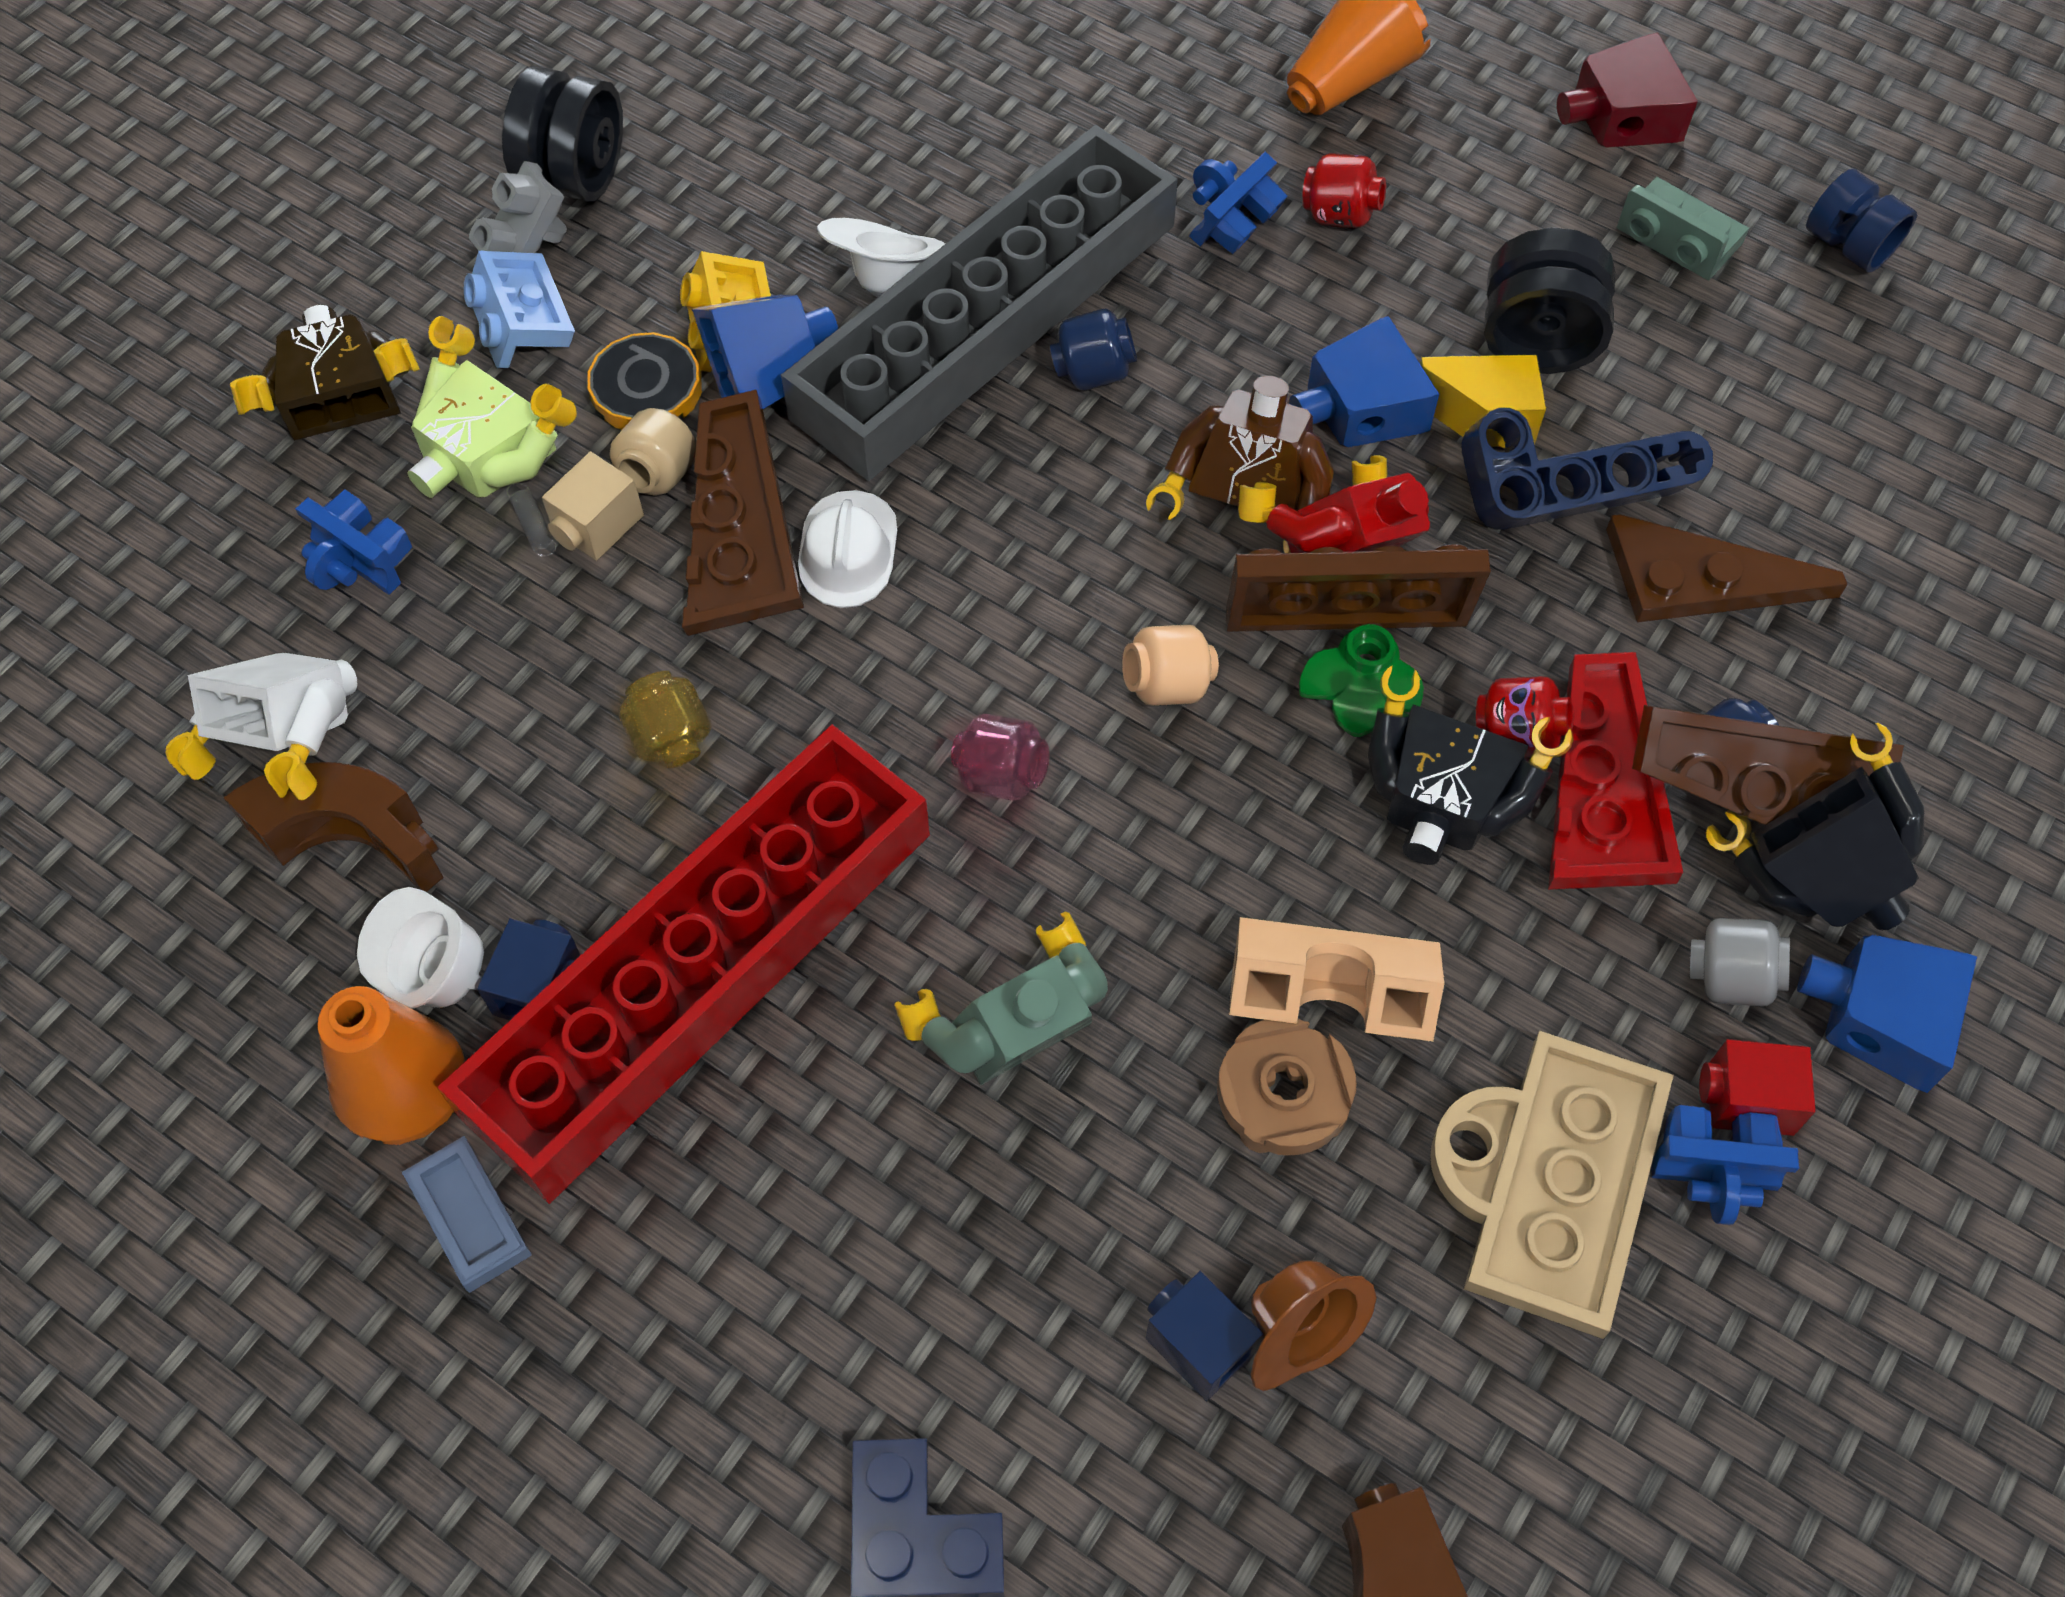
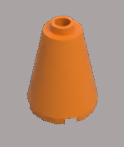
M1337 0L1287 75L1289 86L1287 94L1292 104L1303 113L1311 112L1315 115H1322L1419 60L1430 47L1431 39L1424 42L1422 31L1428 27V23L1416 0Z
M355 986L341 990L324 1004L318 1017V1032L330 1102L335 1114L350 1132L362 1138L382 1141L384 1144L401 1145L426 1137L448 1121L454 1111L437 1087L465 1062V1058L456 1038L446 1027L408 1006L364 986Z

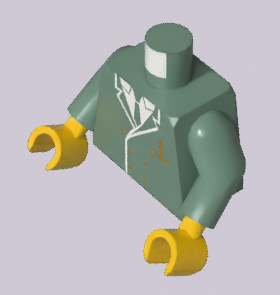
M1062 912L1060 915L1064 922L1058 927L1049 931H1044L1041 925L1036 928V934L1050 959L972 1001L952 1023L945 1017L940 1016L933 992L928 989H921L917 992L920 1002L902 1005L898 1001L894 1006L907 1040H923L924 1044L949 1067L964 1074L974 1072L980 1085H983L1089 1026L1092 1023V1014L1088 1007L1097 1004L1106 996L1108 990L1107 979L1087 949L1086 942L1071 914Z

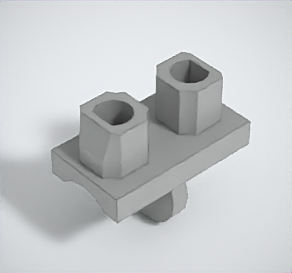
M524 161L518 174L499 173L492 187V199L500 210L495 219L484 217L476 219L469 233V239L478 251L535 253L539 250L543 240L559 243L562 241L567 230L565 224L557 217L564 196L543 177L542 169L538 164Z

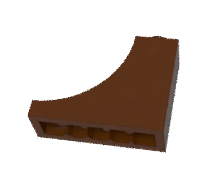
M1390 1483L1370 1490L1354 1499L1358 1510L1351 1512L1342 1525L1352 1563L1353 1597H1468L1422 1486L1400 1494L1396 1483Z

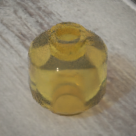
M659 671L638 679L626 689L625 694L627 698L621 703L618 714L632 747L640 759L646 762L664 761L667 768H676L691 762L701 754L698 745L709 736L712 723L695 686L687 678L673 677L669 671Z

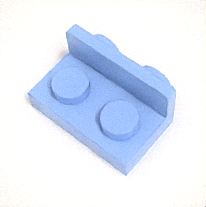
M478 251L473 272L468 273L464 280V298L467 306L473 308L479 323L481 343L484 347L489 348L496 368L510 367L516 346L570 347L575 330L543 254Z

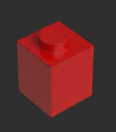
M1726 1039L1711 1061L1703 1064L1699 1079L1700 1099L1702 1103L1710 1104L1712 1128L1732 1130V1122L1739 1114L1753 1112L1776 1115L1781 1135L1794 1136L1816 1112L1811 1047Z

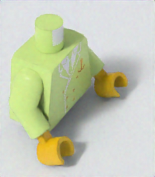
M438 316L430 324L428 334L431 343L441 350L439 358L433 357L431 360L424 390L411 427L424 458L407 472L410 480L425 496L433 498L452 480L476 497H487L501 487L533 479L538 474L546 457L556 450L554 443L557 438V433L554 430L556 425L565 427L575 420L577 411L574 403L562 397L561 390L550 384L540 385L534 391L531 402H528L468 360L461 365L457 364V356L466 355L474 347V335L468 327L457 324L454 336L450 340L454 330L453 321L444 316Z

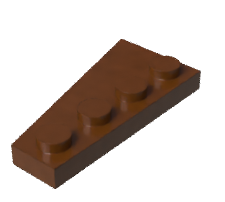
M757 390L699 403L694 472L697 476L695 501H692L690 524L693 528L691 556L687 557L686 580L689 584L687 607L683 608L682 628L687 636L804 608L764 412Z
M1644 705L1632 766V769L1763 825L1780 817L1861 766L1868 776L1874 772L1870 762L1857 758L1852 752L1850 746L1851 736ZM1855 737L1859 749L1865 754H1878L1885 745L1883 741ZM1892 743L1889 755L1893 763L1901 762L1904 745Z

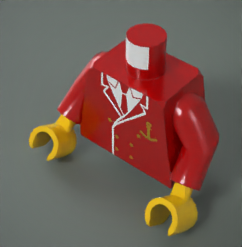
M1380 455L1371 456L1370 464L1352 461L1353 486L1344 488L1297 511L1286 504H1280L1275 507L1277 486L1274 484L1257 482L1254 488L1240 485L1239 517L1243 521L1267 522V529L1287 541L1290 553H1310L1315 549L1323 547L1339 548L1343 552H1372L1384 546H1401L1425 534L1430 529L1428 518L1429 499L1424 486L1416 481L1415 477L1410 473L1387 477V458Z

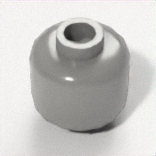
M1715 918L1707 926L1705 940H1691L1690 979L1704 980L1705 994L1711 1002L1731 1005L1768 1006L1776 999L1778 990L1789 991L1790 937H1779V930L1772 921L1765 919Z

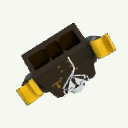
M316 305L304 311L302 315L304 326L284 330L276 337V355L268 359L260 375L238 378L230 383L238 415H243L252 409L265 412L273 411L274 407L277 406L295 441L401 414L400 407L389 382L394 380V377L404 376L409 370L415 372L420 370L407 339L400 338L390 341L377 331L365 332L357 316L350 314L337 317L336 312L332 308Z

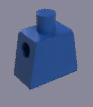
M772 295L692 309L721 398L757 390L763 409L785 397L781 374L838 330L835 316L828 307L824 306L804 313L801 300L797 295Z
M1386 316L1319 350L1312 357L1308 390L1291 395L1289 404L1307 409L1313 416V425L1326 421L1340 445L1354 447L1430 431L1439 392L1390 317Z
M1876 935L1863 936L1846 957L1843 965L1811 954L1801 971L1797 992L1832 1004L1825 1037L1830 1044L1911 1087L1928 1093L1953 1069L1977 956Z

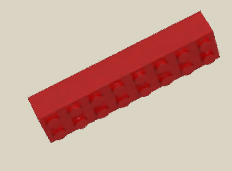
M831 724L437 1088L456 1115L550 1204L930 836L926 799Z

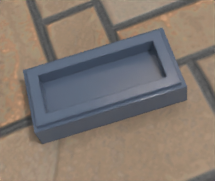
M465 1136L402 1172L460 1282L468 1293H471L532 1256Z

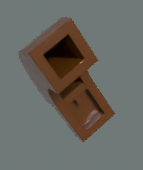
M332 762L305 763L317 780L315 791L305 800H298L290 788L285 797L280 798L267 781L265 774L243 784L224 797V800L244 828L282 866L315 845L330 841L349 840L364 843L378 850L420 890L427 892L444 878L431 856L439 849L432 838L420 826L423 821L407 792L393 781L369 769Z

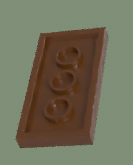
M1452 544L1441 546L1435 550L1406 551L1399 546H1384L1372 552H1343L1339 548L1323 547L1315 549L1310 553H1281L1275 549L1265 548L1251 551L1248 554H1236L1226 606L1227 632L1355 629L1365 624H1374L1383 628L1467 627L1491 572L1488 549L1468 550L1465 546Z

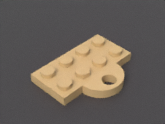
M1539 1031L1533 1043L1520 1090L1509 1087L1477 1089L1462 1096L1448 1108L1433 1137L1430 1155L1432 1172L1440 1191L1448 1202L1467 1218L1482 1224L1464 1290L1602 1339L1607 1336L1611 1329L1674 1075ZM1461 1130L1472 1131L1478 1134L1486 1144L1487 1155L1475 1161L1461 1158L1454 1152L1450 1143V1136Z

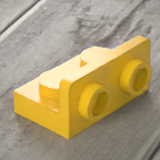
M701 251L692 273L684 275L680 289V300L682 306L688 309L690 319L688 343L690 348L696 351L700 371L712 372V368L692 309L771 296L764 262Z

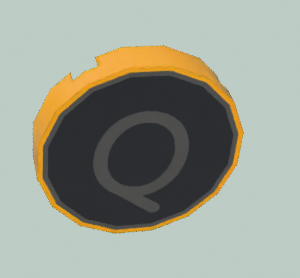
M655 332L630 334L611 342L595 356L588 370V392L596 411L598 410L610 425L622 430L639 411L649 408L666 410L677 417L683 413L685 418L694 410L702 394L701 372L699 363L691 349L675 337Z

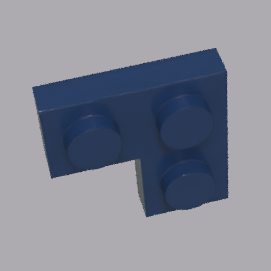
M927 1438L853 1441L851 1597H1004L1002 1513L928 1515Z

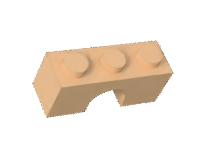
M1240 917L1232 970L1229 1015L1297 1024L1299 1007L1314 1000H1331L1356 1009L1364 1018L1365 1033L1433 1042L1444 988L1440 943Z

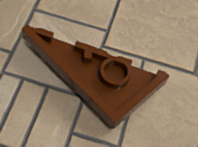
M1621 514L1612 515L1606 528L1637 623L1840 598L1847 586V581L1842 571Z

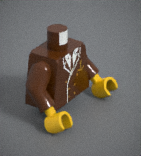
M1261 376L1254 381L1252 393L1243 390L1232 391L1224 406H1209L1182 430L1165 467V470L1169 472L1167 479L1164 483H1160L1152 489L1147 496L1146 506L1147 510L1150 511L1159 492L1171 494L1175 500V507L1168 517V520L1176 517L1184 505V493L1181 488L1185 480L1191 481L1189 492L1235 506H1239L1240 485L1254 488L1255 483L1266 482L1277 486L1275 507L1280 504H1286L1297 511L1329 496L1334 470L1320 437L1312 433L1313 416L1307 409L1286 403L1289 386L1283 379L1275 376ZM1284 540L1283 551L1284 553H1290L1287 541Z

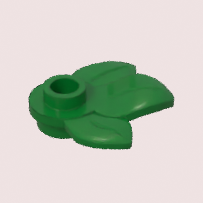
M1365 624L1356 627L1346 634L1341 640L1339 648L1319 651L1308 660L1301 673L1299 694L1301 697L1309 699L1332 700V711L1338 725L1349 735L1361 737L1373 731L1378 708H1385L1387 697L1380 688V679L1383 673L1393 665L1388 679V686L1393 693L1404 695L1412 687V676L1415 669L1399 659L1398 645L1388 630L1378 625ZM1369 654L1374 656L1377 660H1365L1359 657V655ZM1421 677L1417 694L1405 702L1403 712H1410L1413 704L1421 706L1424 691Z

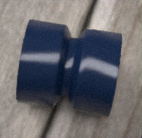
M1849 169L1832 182L1821 195L1808 216L1806 229L1830 247L1842 243L1843 255L1864 271L1870 273L1881 267L1900 247L1914 226L1918 215L1917 211L1892 194L1880 198L1878 184L1856 169Z

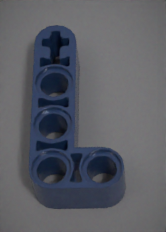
M1497 408L1487 413L1465 432L1461 442L1462 456L1475 511L1479 519L1486 526L1496 530L1510 529L1669 496L1702 480L1710 472L1713 464V451L1708 441L1700 434L1692 431H1680L1538 460L1531 428L1527 419L1519 411L1511 408ZM1487 429L1497 431L1503 437L1505 452H1498L1488 444L1486 439ZM1666 458L1669 462H1679V465L1666 467L1657 472V464ZM1613 463L1620 465L1626 470L1629 482L1627 487L1620 485L1615 480L1612 470ZM1557 474L1565 476L1571 482L1574 490L1572 499L1565 497L1559 492L1556 485ZM1501 486L1511 488L1516 493L1518 498L1517 510L1509 509L1502 503L1500 498Z

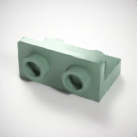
M1657 176L1646 188L1635 185L1628 192L1617 225L1618 230L1708 281L1743 244L1749 230L1747 226Z

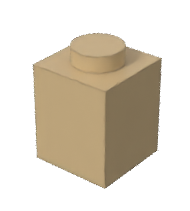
M591 451L542 496L550 520L548 529L552 536L566 549L573 551L578 548L596 561L644 516L634 479Z

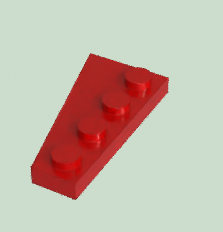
M1636 652L1575 654L1569 667L1566 696L1571 698L1573 704V742L1571 748L1561 755L1548 890L1677 884L1683 874V868L1664 782L1632 769L1644 705H1647Z

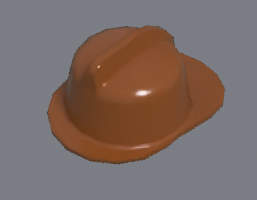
M1302 1260L1291 1264L1275 1275L1272 1280L1260 1284L1251 1299L1252 1313L1255 1316L1258 1329L1263 1333V1341L1254 1358L1251 1370L1253 1386L1262 1391L1276 1388L1302 1373L1313 1371L1333 1362L1345 1353L1364 1332L1373 1315L1377 1299L1374 1285L1363 1276L1343 1277L1324 1264L1313 1260Z

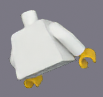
M277 653L188 675L195 712L189 722L194 727L191 732L182 733L167 744L166 757L181 775L185 776L188 774L191 779L198 780L204 777L216 762V758L204 746V743L209 738L273 751L289 747L288 752L280 753L270 759L265 766L264 773L267 781L280 798H284L290 788L298 800H305L315 791L317 786V780L309 771L305 762L309 755L314 756L317 754L327 730L345 723L348 716L346 696L353 694L357 688L355 671L344 660L335 661L290 653Z

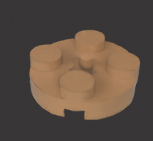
M1300 1019L1297 1020V1024L1271 1020L1259 1021L1245 1028L1235 1039V1044L1224 1056L1217 1081L1219 1105L1230 1127L1240 1135L1243 1144L1252 1151L1258 1153L1271 1152L1277 1155L1305 1154L1328 1144L1332 1138L1339 1135L1345 1126L1356 1094L1357 1083L1354 1066L1347 1051L1339 1041L1330 1034L1327 1039L1320 1032L1310 1029L1309 1022ZM1277 1072H1287L1291 1081L1302 1080L1305 1088L1297 1091L1294 1100H1284L1281 1095H1274L1269 1087L1275 1084Z

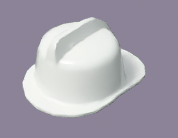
M831 218L821 221L817 226L818 233L823 239L835 246L850 251L854 274L860 285L876 297L881 296L945 245L944 242L935 238L910 235L881 224L860 219Z
M852 490L836 492L824 497L810 509L804 522L798 559L800 580L809 595L825 605L849 608L861 606L875 599L887 586L893 569L897 537L896 515L888 503L874 494Z
M413 887L394 890L381 899L366 917L359 935L357 948L360 972L370 985L386 996L411 1009L422 1005L443 1008L456 1004L470 989L477 990L482 979L479 975L484 956L482 940L476 931L458 916L455 910L426 891Z

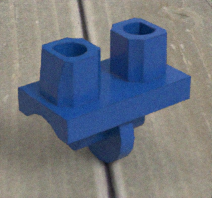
M1265 151L1235 180L1234 175L1238 170L1232 161L1227 160L1222 164L1213 159L1204 160L1194 170L1193 179L1197 189L1192 195L1195 202L1199 205H1204L1207 201L1211 204L1203 213L1204 220L1192 230L1189 237L1200 247L1212 237L1230 253L1234 254L1257 228L1239 209L1244 205L1264 224L1278 211L1288 197L1268 176L1277 162Z
M345 489L324 507L307 497L295 508L298 515L311 523L312 527L310 536L312 542L307 543L303 547L302 556L307 559L305 567L306 579L314 586L324 590L333 588L340 582L345 586H351L356 581L358 574L388 595L401 584L394 567L412 548L406 531L389 518H384L367 535H364L360 530L372 520L370 512L359 498Z
M1675 1106L1666 1120L1663 1143L1653 1156L1651 1164L1652 1178L1688 1182V1200L1710 1203L1711 1216L1716 1224L1733 1225L1737 1219L1740 1206L1761 1208L1764 1199L1763 1190L1778 1191L1782 1186L1786 1172L1795 1173L1799 1169L1798 1148L1783 1147L1776 1115L1753 1112L1739 1114L1732 1122V1142L1712 1140L1711 1111L1706 1110L1704 1107Z

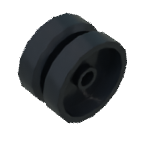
M531 65L520 74L514 84L505 109L502 148L507 173L518 174L524 161L536 163L542 169L543 177L553 187L558 189L563 196L584 201H596L606 192L614 177L620 157L623 137V109L619 92L612 82L578 75L571 79L566 72Z
M1553 227L1527 231L1505 242L1492 257L1488 271L1486 294L1488 304L1485 311L1484 336L1489 350L1495 356L1537 355L1541 374L1573 371L1593 362L1608 348L1614 331L1612 298L1615 293V267L1611 253L1596 238L1578 230Z

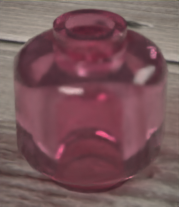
M980 714L969 722L965 731H960L956 735L951 749V761L953 766L958 768L960 781L969 792L1006 800H1020L1032 789H1037L1044 781L1049 765V747L1045 739H1041L1039 730L1028 720L994 714Z

